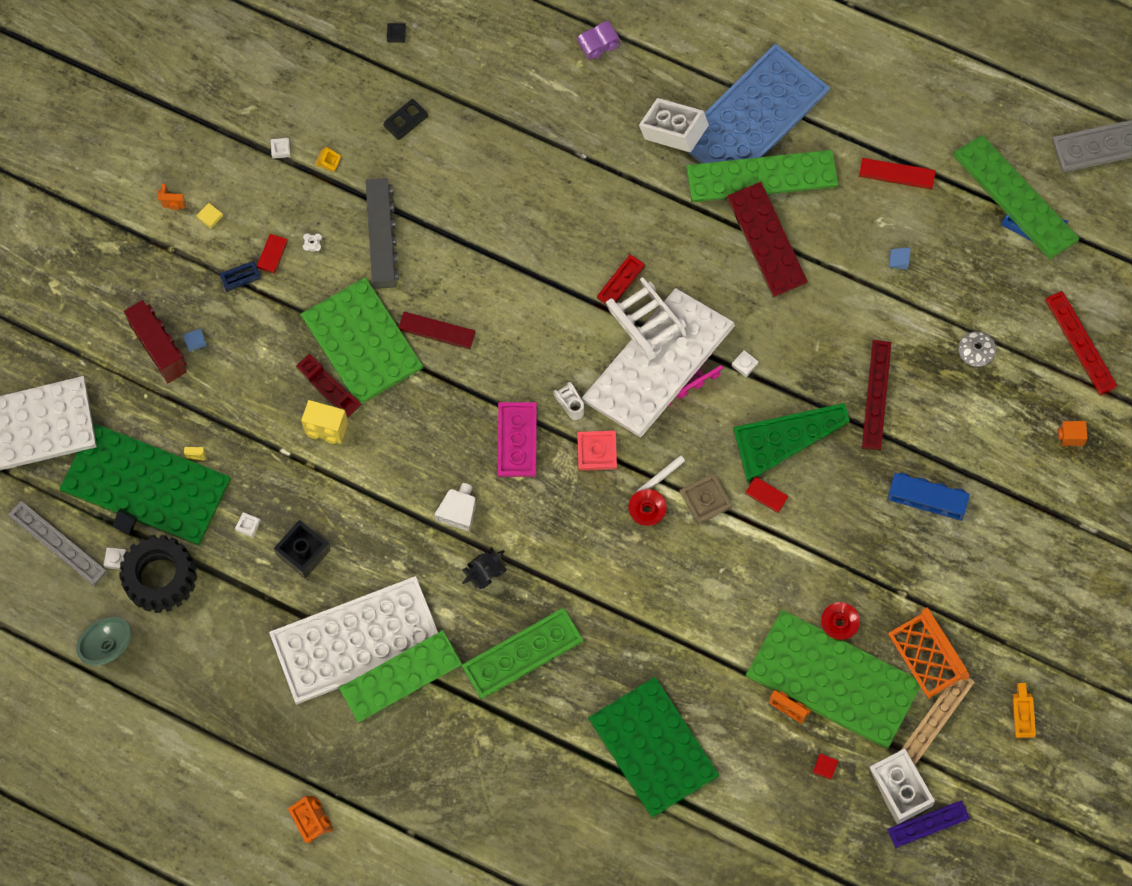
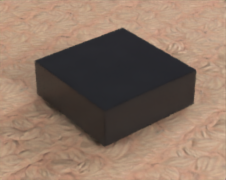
M387 23V42L405 43L406 23Z
M121 508L117 512L113 527L130 535L133 532L138 517Z

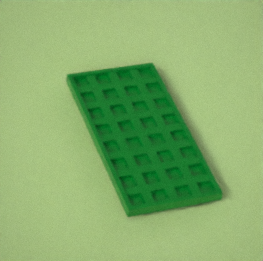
M93 423L97 447L77 452L59 488L60 492L116 514L122 508L138 517L136 520L138 523L200 546L231 481V477Z

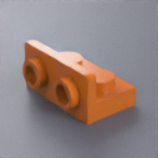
M774 690L770 696V705L800 724L804 723L811 712L803 704L790 700L789 696L784 692Z
M305 796L288 808L305 843H311L322 834L333 830L329 817L325 815L321 808L320 800L315 796Z

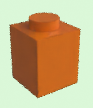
M1063 421L1061 427L1057 430L1058 440L1061 439V446H1085L1087 441L1086 421Z

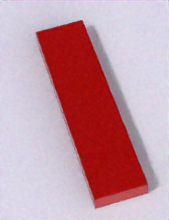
M862 158L859 177L932 190L936 170Z

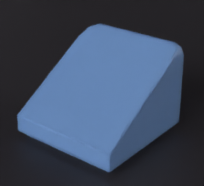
M911 248L891 249L889 268L908 270Z
M201 329L183 334L189 352L207 346Z

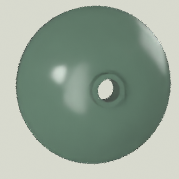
M107 617L96 621L80 636L76 646L78 657L83 663L90 666L104 665L114 661L127 649L132 637L131 627L127 621L120 617Z

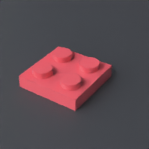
M616 431L577 432L579 471L617 469Z

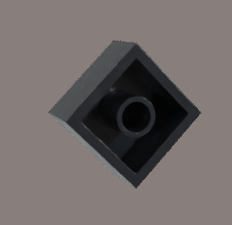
M300 520L273 548L276 556L304 579L331 551L329 544Z

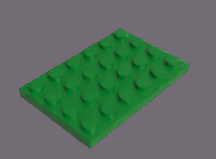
M653 677L588 717L589 722L651 818H654L719 777L718 772L656 677Z

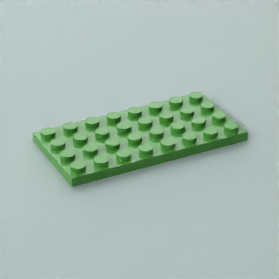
M781 610L746 673L747 678L772 691L784 692L789 696L790 700L803 704L807 709L887 750L920 689V685L912 675L843 640H835L829 637L823 630L784 610Z

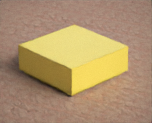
M208 203L196 217L211 229L223 217V214Z
M184 447V454L187 460H206L204 447Z

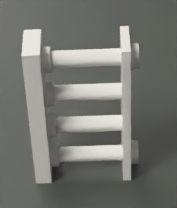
M642 277L640 281L643 288L622 303L618 302L616 304L611 298L606 304L613 317L650 361L656 357L653 349H655L657 344L676 331H679L683 337H686L687 334L684 329L686 328L684 321L681 318L677 319L657 295L654 285L650 281L647 283ZM647 294L652 298L651 302L632 315L628 314L626 316L624 314L626 308ZM657 306L662 310L663 313L641 328L634 326L636 320ZM667 318L672 322V326L651 340L644 338L645 333Z

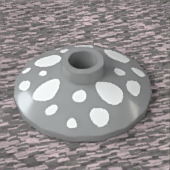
M974 331L962 337L959 342L958 352L960 358L966 364L973 367H982L989 364L995 357L996 345L989 335ZM978 344L981 346V348L977 349L975 348V345Z

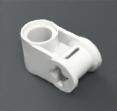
M568 382L560 390L553 391L556 400L571 419L579 420L584 416L583 400L571 382ZM574 406L580 407V409L577 411H574L571 408Z

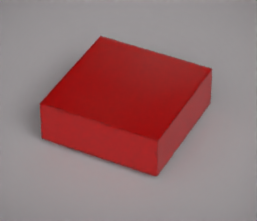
M819 754L813 774L832 780L839 760Z

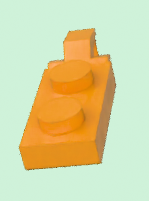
M1018 683L1017 694H1013L1012 699L1015 738H1035L1033 697L1031 693H1027L1026 683Z

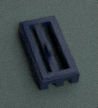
M255 261L219 273L226 292L261 279ZM253 267V269L250 270V271H247V272H245V273L237 274V273H239V272L245 271V270L250 269V268ZM237 274L236 276L225 280L226 277Z

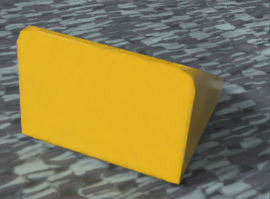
M325 147L320 151L315 165L335 172L342 156Z

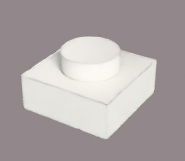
M744 350L732 363V367L744 377H747L759 362Z
M107 548L104 568L121 570L120 562L125 561L123 555L127 552L126 549Z

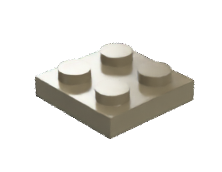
M714 473L680 490V494L697 525L732 508Z

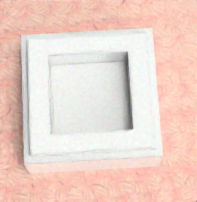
M289 138L271 139L272 159L291 157Z
M243 512L235 527V531L253 538L261 519Z

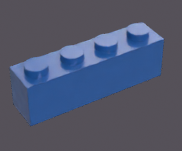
M895 473L887 500L962 521L970 494L966 493L963 489L948 488L942 483L933 484L924 478L915 479L906 473Z

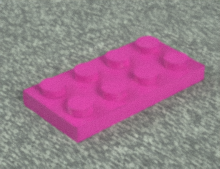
M498 402V477H536L537 402Z

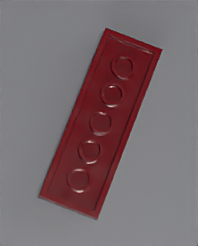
M762 182L728 195L726 198L772 297H777L807 284L808 281Z

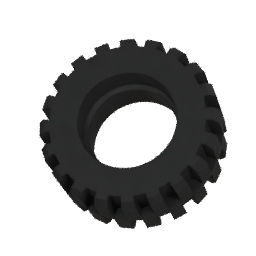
M150 535V539H139L140 543L138 545L133 543L130 546L131 551L125 552L123 555L125 561L120 562L121 572L119 577L124 591L137 607H143L148 612L151 609L155 613H161L162 609L169 612L172 611L173 606L180 607L183 605L181 601L183 599L188 600L190 597L189 592L194 591V581L197 580L196 566L186 547L182 543L179 544L177 539L173 537L168 539L166 535H161L160 538H157L156 535ZM165 559L174 563L176 567L175 576L166 586L152 589L142 584V571L152 561Z

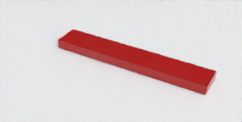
M1060 291L1045 299L1046 304L1099 396L1116 389L1117 384L1064 292Z

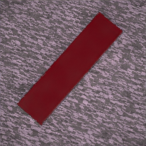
M405 311L398 327L402 332L471 350L476 335V330Z

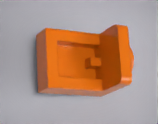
M162 184L161 190H158V201H161L162 207L172 210L185 209L186 201L183 194L168 193L166 184Z

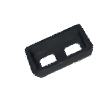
M411 99L386 119L383 126L397 140H400L429 115L414 99ZM410 105H414L419 110L414 116H410L405 111ZM397 116H400L405 121L399 128L392 123V120Z

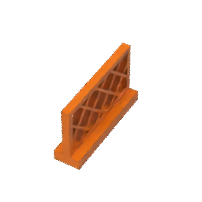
M927 607L921 611L922 614L889 632L888 635L929 699L962 679L964 681L970 676ZM922 621L924 625L923 632L912 631L913 626ZM901 632L908 634L905 643L898 642L894 636ZM911 635L921 637L919 646L909 644ZM924 638L934 640L932 649L922 647ZM907 648L917 649L915 659L906 656ZM921 650L931 652L929 662L918 660ZM934 653L944 656L942 665L932 663ZM917 663L928 665L925 675L915 671ZM931 666L941 668L939 678L929 676ZM944 669L953 671L955 677L949 680L942 679ZM927 679L937 681L936 688L928 692L925 687Z

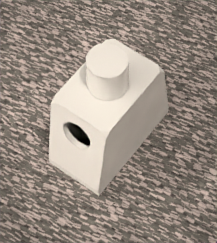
M462 483L459 491L450 489L435 513L436 521L471 532L476 508V498L470 495L473 487Z

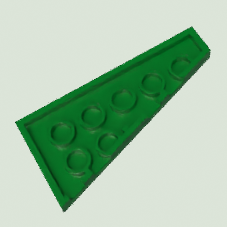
M845 403L733 427L746 482L751 481L847 425L850 419Z

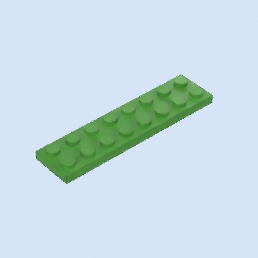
M983 135L954 152L953 157L1049 260L1078 242L1079 237Z
M832 150L686 166L691 203L727 199L728 195L758 182H762L767 195L838 186Z

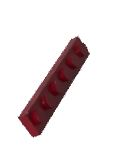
M872 341L861 449L881 451L892 344L889 341Z

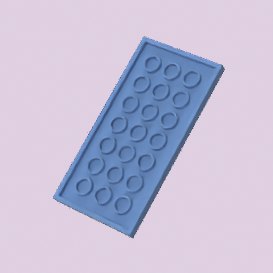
M775 43L704 113L709 126L693 150L687 153L701 164L764 157L830 91V87Z

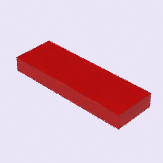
M629 254L597 295V299L606 304L612 298L617 303L644 269L645 264Z

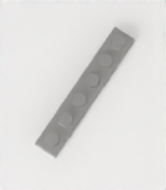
M20 501L8 514L12 520L94 587L106 575L107 571L24 502Z

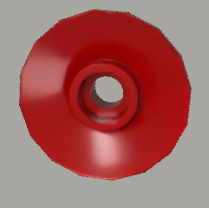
M651 489L636 492L631 497L628 505L629 515L633 521L643 526H652L659 523L664 518L667 509L663 496ZM649 507L651 511L645 512L644 508Z
M836 602L824 609L821 616V626L829 637L835 640H846L857 633L860 626V617L852 605L845 602ZM841 620L844 624L838 626L836 622Z

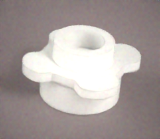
M307 233L303 236L305 240L303 249L305 251L315 252L321 249L320 240L322 237L320 234L310 235Z

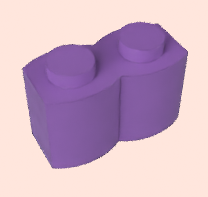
M606 21L580 34L577 37V43L586 58L590 60L599 58L605 51L616 49L618 44H620V39L611 23Z

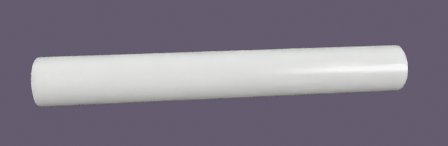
M680 455L639 488L637 492L644 489H652L684 463L685 459Z

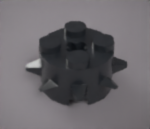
M491 546L487 549L489 553H481L467 564L469 568L464 567L462 569L466 575L462 584L471 582L475 588L484 589L491 584L492 581L490 579L492 577H499L507 571L506 564L501 558L505 550L496 552Z

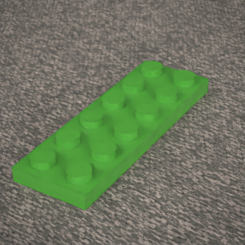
M562 608L461 666L479 698L482 700L583 643V639L565 609Z
M442 630L344 684L339 689L357 722H360L462 664Z

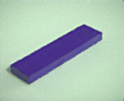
M961 800L888 828L887 831L894 847L898 848L968 821L970 817Z

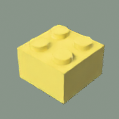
M308 400L301 420L304 432L308 437L312 439L322 438L330 444H342L349 424L345 410Z

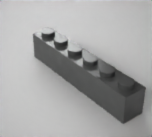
M388 178L366 179L373 289L396 287V280H399L398 269H395L394 263H398L397 252L393 250V246H397L396 235H392V229H396L395 218H391V212H394V201H390V196L393 195V185L389 184Z

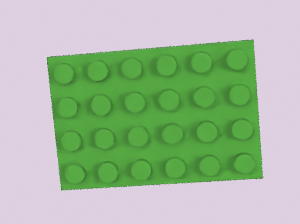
M366 277L301 313L302 319L347 390L361 404L423 369V365Z

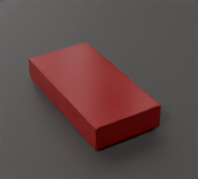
M269 234L258 261L257 269L275 274L288 240Z
M757 477L754 478L745 492L746 495L776 513L780 512L789 497Z

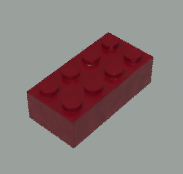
M141 300L123 311L131 329L167 384L187 373L185 369L187 363L179 348H176L174 340L169 333L167 334L160 319H157L155 311L150 304L146 305L144 300Z

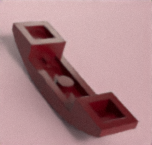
M310 353L296 365L301 374L330 404L345 410L347 418L362 406L349 391L347 392L323 369V366Z

